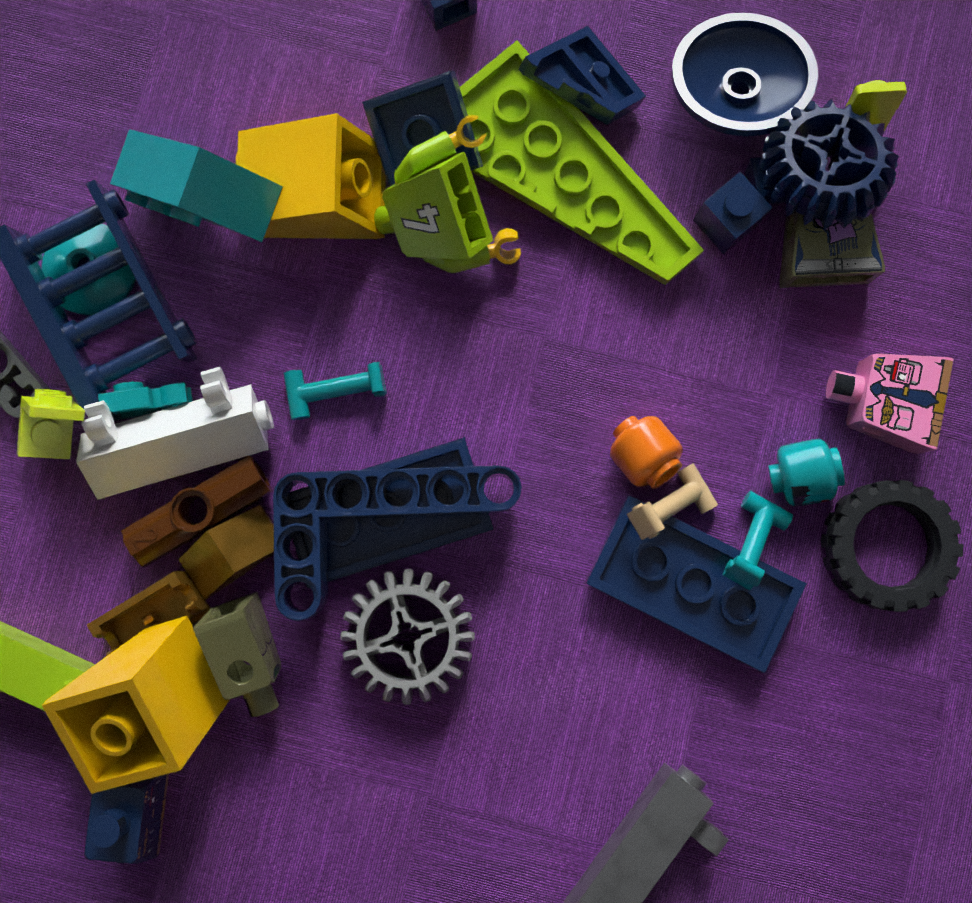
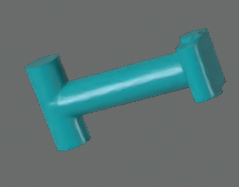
M380 362L369 363L367 365L368 372L307 384L304 383L302 370L284 372L291 420L310 418L309 402L372 391L374 397L385 396L387 391L382 365H380Z
M750 490L744 497L741 508L754 514V518L739 556L737 555L733 560L730 559L723 572V576L748 590H751L754 586L757 587L765 573V570L757 565L772 525L785 531L793 518L792 513Z

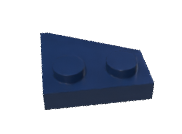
M589 26L525 56L518 69L527 78L606 125L637 109L646 98V95Z

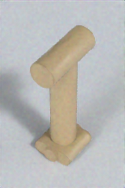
M694 463L677 472L684 486L651 505L650 501L645 504L640 503L631 508V512L627 513L641 540L647 537L651 539L660 534L659 531L665 528L662 522L692 503L696 504L701 514L718 505Z

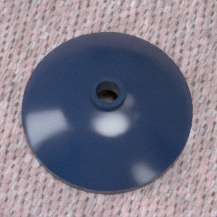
M731 13L702 22L683 38L674 55L671 76L677 99L683 108L698 122L715 131L729 135L760 136L775 132L780 117L793 120L791 115L793 107L805 111L807 105L813 99L817 88L818 66L815 55L808 43L788 25L764 15Z

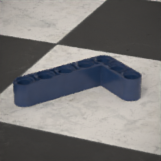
M499 465L294 472L286 474L279 479L273 493L275 601L278 610L288 619L299 621L317 615L325 607L328 598L326 519L501 513L514 507L520 498L522 489L520 478L515 471ZM496 476L509 480L513 488L511 498L500 504L490 501L484 492L487 481ZM446 478L458 480L464 489L461 499L452 505H444L438 502L435 495L436 486ZM396 480H406L412 485L413 495L411 500L404 506H392L387 500V488ZM346 482H358L362 489V499L359 504L349 509L342 507L338 501L340 487ZM306 483L311 489V501L304 509L295 510L289 502V493L295 485ZM305 532L312 539L313 548L309 557L301 561L291 554L290 541L296 534ZM299 582L309 585L314 594L313 603L306 611L296 608L290 597L291 590Z

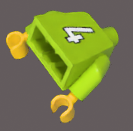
M469 115L463 118L457 126V131L449 135L444 131L413 147L394 172L395 184L383 191L382 198L385 205L378 207L374 214V221L378 231L382 234L395 233L403 254L407 257L423 258L425 262L448 273H457L489 265L490 259L497 258L504 264H513L521 256L520 248L510 251L501 248L503 243L513 242L518 239V232L514 229L506 228L499 231L494 238V243L490 244L493 241V237L466 153L456 154V148L462 145L474 148L483 143L487 133L476 140H469L463 133V127L466 123L473 122L479 118L476 115Z

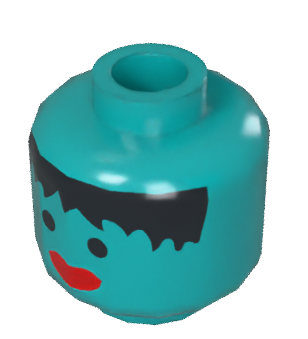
M811 439L783 445L777 451V464L768 465L773 493L783 492L786 501L793 507L830 501L835 498L838 487L845 485L839 451L837 447L829 448L828 444L822 439Z

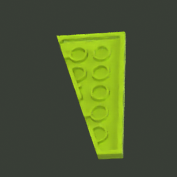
M516 40L460 86L468 116H479L478 119L470 122L475 140L487 133L483 143L478 146L483 167L471 170V172L666 285L703 253L704 249L576 106L527 78L518 70L525 56L529 55V53Z

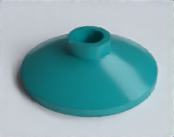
M100 224L45 252L41 269L46 278L50 276L55 280L76 269L77 264L82 258L89 257L90 261L119 246L109 227L105 224ZM129 265L66 296V302L61 304V307L80 315H94L125 299L131 292L136 278Z

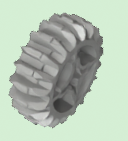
M413 569L404 570L403 584L398 585L396 576L392 571L386 572L384 580L387 589L382 590L375 580H370L366 585L373 598L369 600L361 594H355L352 598L353 602L363 609L362 613L347 611L344 614V620L357 624L356 630H346L340 634V639L343 641H356V648L345 651L343 658L344 660H352L360 657L362 664L357 666L351 672V675L356 679L368 671L373 676L365 686L367 692L371 693L374 691L379 682L387 685L383 692L384 701L389 702L392 699L396 688L402 689L401 699L404 705H409L412 702L413 689L415 688L419 689L420 697L424 702L430 701L432 697L429 687L430 683L434 682L438 690L445 693L449 690V684L443 676L445 672L456 679L462 677L463 671L458 665L453 663L454 658L462 661L471 660L472 653L467 649L460 648L459 641H473L475 633L472 631H460L459 624L471 621L472 615L470 612L455 615L453 608L459 606L464 600L461 594L454 596L449 602L442 597L450 587L448 581L444 580L441 582L436 591L429 588L433 579L431 572L423 574L420 585L414 584ZM410 594L427 599L440 610L444 617L427 621L418 620L412 615L403 595ZM389 599L392 608L391 630L385 635L369 640L371 619L379 606ZM403 620L404 623H412L411 629L414 626L418 627L419 631L429 627L432 628V630L424 632L414 641L415 649L413 652L412 649L405 648V643L402 646L397 641L389 644L384 643L392 640L402 631L401 623ZM449 631V644L444 658L437 666L427 672L424 664V642L431 637L437 636V634ZM385 652L398 653L404 658L407 668L411 670L412 676L399 675L389 671L378 662L374 655Z

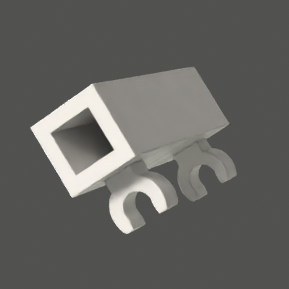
M221 367L201 372V377L205 384L200 386L203 395L202 399L114 424L111 411L104 400L84 406L88 419L82 421L85 433H82L80 437L76 463L98 500L269 450L267 430L274 428L273 418L265 400L258 402L251 384L229 391L225 375Z

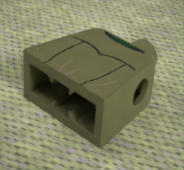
M256 591L211 607L193 627V630L222 697L225 700H230L242 695L250 717H258L273 711L279 706L271 684L275 682L282 665L258 592Z

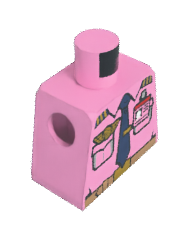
M872 354L859 361L855 374L833 370L827 382L826 398L850 403L846 424L851 429L915 454L937 450L954 359L936 356Z

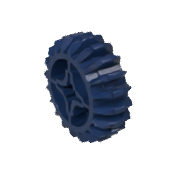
M832 98L823 108H820L813 100L809 102L805 111L793 107L791 110L793 120L780 117L777 122L778 127L776 131L771 132L770 136L766 137L762 147L764 152L759 163V172L764 174L762 179L763 189L773 190L771 195L772 204L784 202L787 204L785 208L786 217L795 212L802 214L804 226L811 222L813 218L820 220L824 230L831 226L834 220L843 228L851 224L854 218L862 222L870 215L872 210H876L877 207L883 204L888 195L887 192L891 190L895 183V176L897 174L895 169L898 166L897 161L899 158L898 155L892 152L895 139L882 137L885 123L872 125L869 122L870 111L858 115L852 111L851 104H848L843 109L836 108ZM827 157L830 158V162L828 165L829 171L825 170L828 162Z

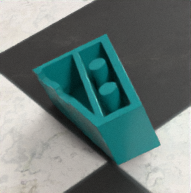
M131 129L128 131L110 184L127 191L124 200L168 217L176 218L196 227H199L201 221L204 220L263 242L283 186L203 148Z

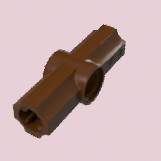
M249 455L198 486L179 491L172 501L121 530L123 542L130 555L135 558L140 566L147 567L271 494L273 490L270 482L254 457ZM202 498L208 508L207 515L201 523L194 524L188 514L189 507L193 501Z

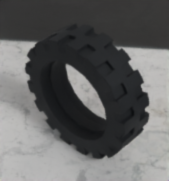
M887 480L857 487L852 493L844 495L835 504L837 505L835 511L828 514L824 523L828 527L826 534L821 536V548L825 547L827 557L823 558L826 570L831 571L835 577L832 581L839 590L846 591L851 600L867 605L869 608L904 612L912 608L920 609L931 604L929 601L932 598H940L947 592L949 588L946 584L949 580H955L960 570V567H957L956 564L958 557H963L964 551L963 544L958 543L957 534L961 533V528L958 521L952 520L948 514L952 511L944 500L938 501L933 497L935 493L924 486L916 487L910 481ZM884 505L901 507L914 515L924 529L928 546L925 564L917 576L904 585L893 587L877 584L865 575L856 561L853 546L856 527L864 515L874 508Z

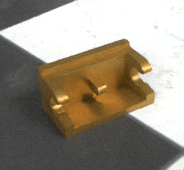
M174 571L88 623L87 627L93 637L99 639L103 637L108 642L111 651L106 654L108 656L145 628L183 616H188L193 625L210 610V607L186 571Z

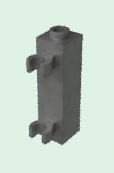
M664 762L563 903H642L690 836L715 856H718L729 839L723 835L722 831L704 819V816L714 804L702 791L707 783L684 765H681L678 771H675Z

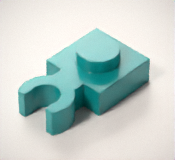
M124 382L114 385V392L98 394L99 402L103 400L106 402L114 421L144 416L193 401L191 388H186L185 383L169 384L151 389L144 387L142 382Z

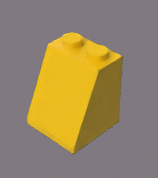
M337 113L238 131L236 165L283 186L264 238H385V234L379 232L375 225L374 214L378 207L385 205L382 196L383 191L386 190V175L374 138Z
M183 616L145 628L48 698L42 704V707L89 791L93 794L181 771L230 700H225L222 697L195 635L193 626L188 616Z

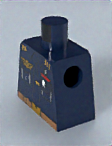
M169 774L92 794L84 852L85 859L139 864L159 856Z

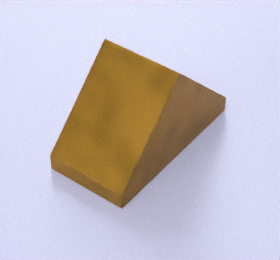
M258 505L206 531L179 558L180 563L205 600L274 555V524L262 505Z

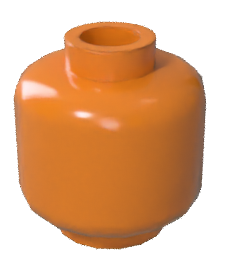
M631 416L621 422L614 430L613 436L616 439L611 446L610 457L635 486L643 487L650 485L652 489L658 488L670 480L682 467L679 459L682 455L683 447L658 417L647 416L638 420L635 416Z

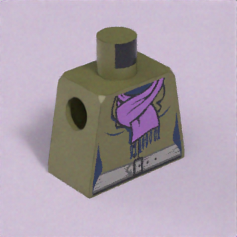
M795 212L786 217L779 280L780 288L869 284L885 272V264L871 213L862 222L854 218L852 223L848 224L845 228L834 220L832 225L825 230L819 219L813 218L811 222L804 226L802 214Z

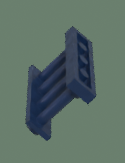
M95 179L86 183V186L96 204L33 236L27 233L22 234L5 224L0 226V259L78 405L83 409L86 405L99 402L98 394L107 393V390L111 389L113 381L172 351H175L179 360L187 363L197 359L192 349V346L197 344L194 333L184 318L177 321L123 219L129 216L126 205L115 189L108 191ZM106 222L119 246L118 248L55 280L50 276L45 277L38 264V261L43 259V253ZM129 265L142 289L141 291L78 323L75 320H68L61 307V304L66 302V296ZM152 308L164 334L101 366L98 363H91L84 350V347L88 346L89 339Z

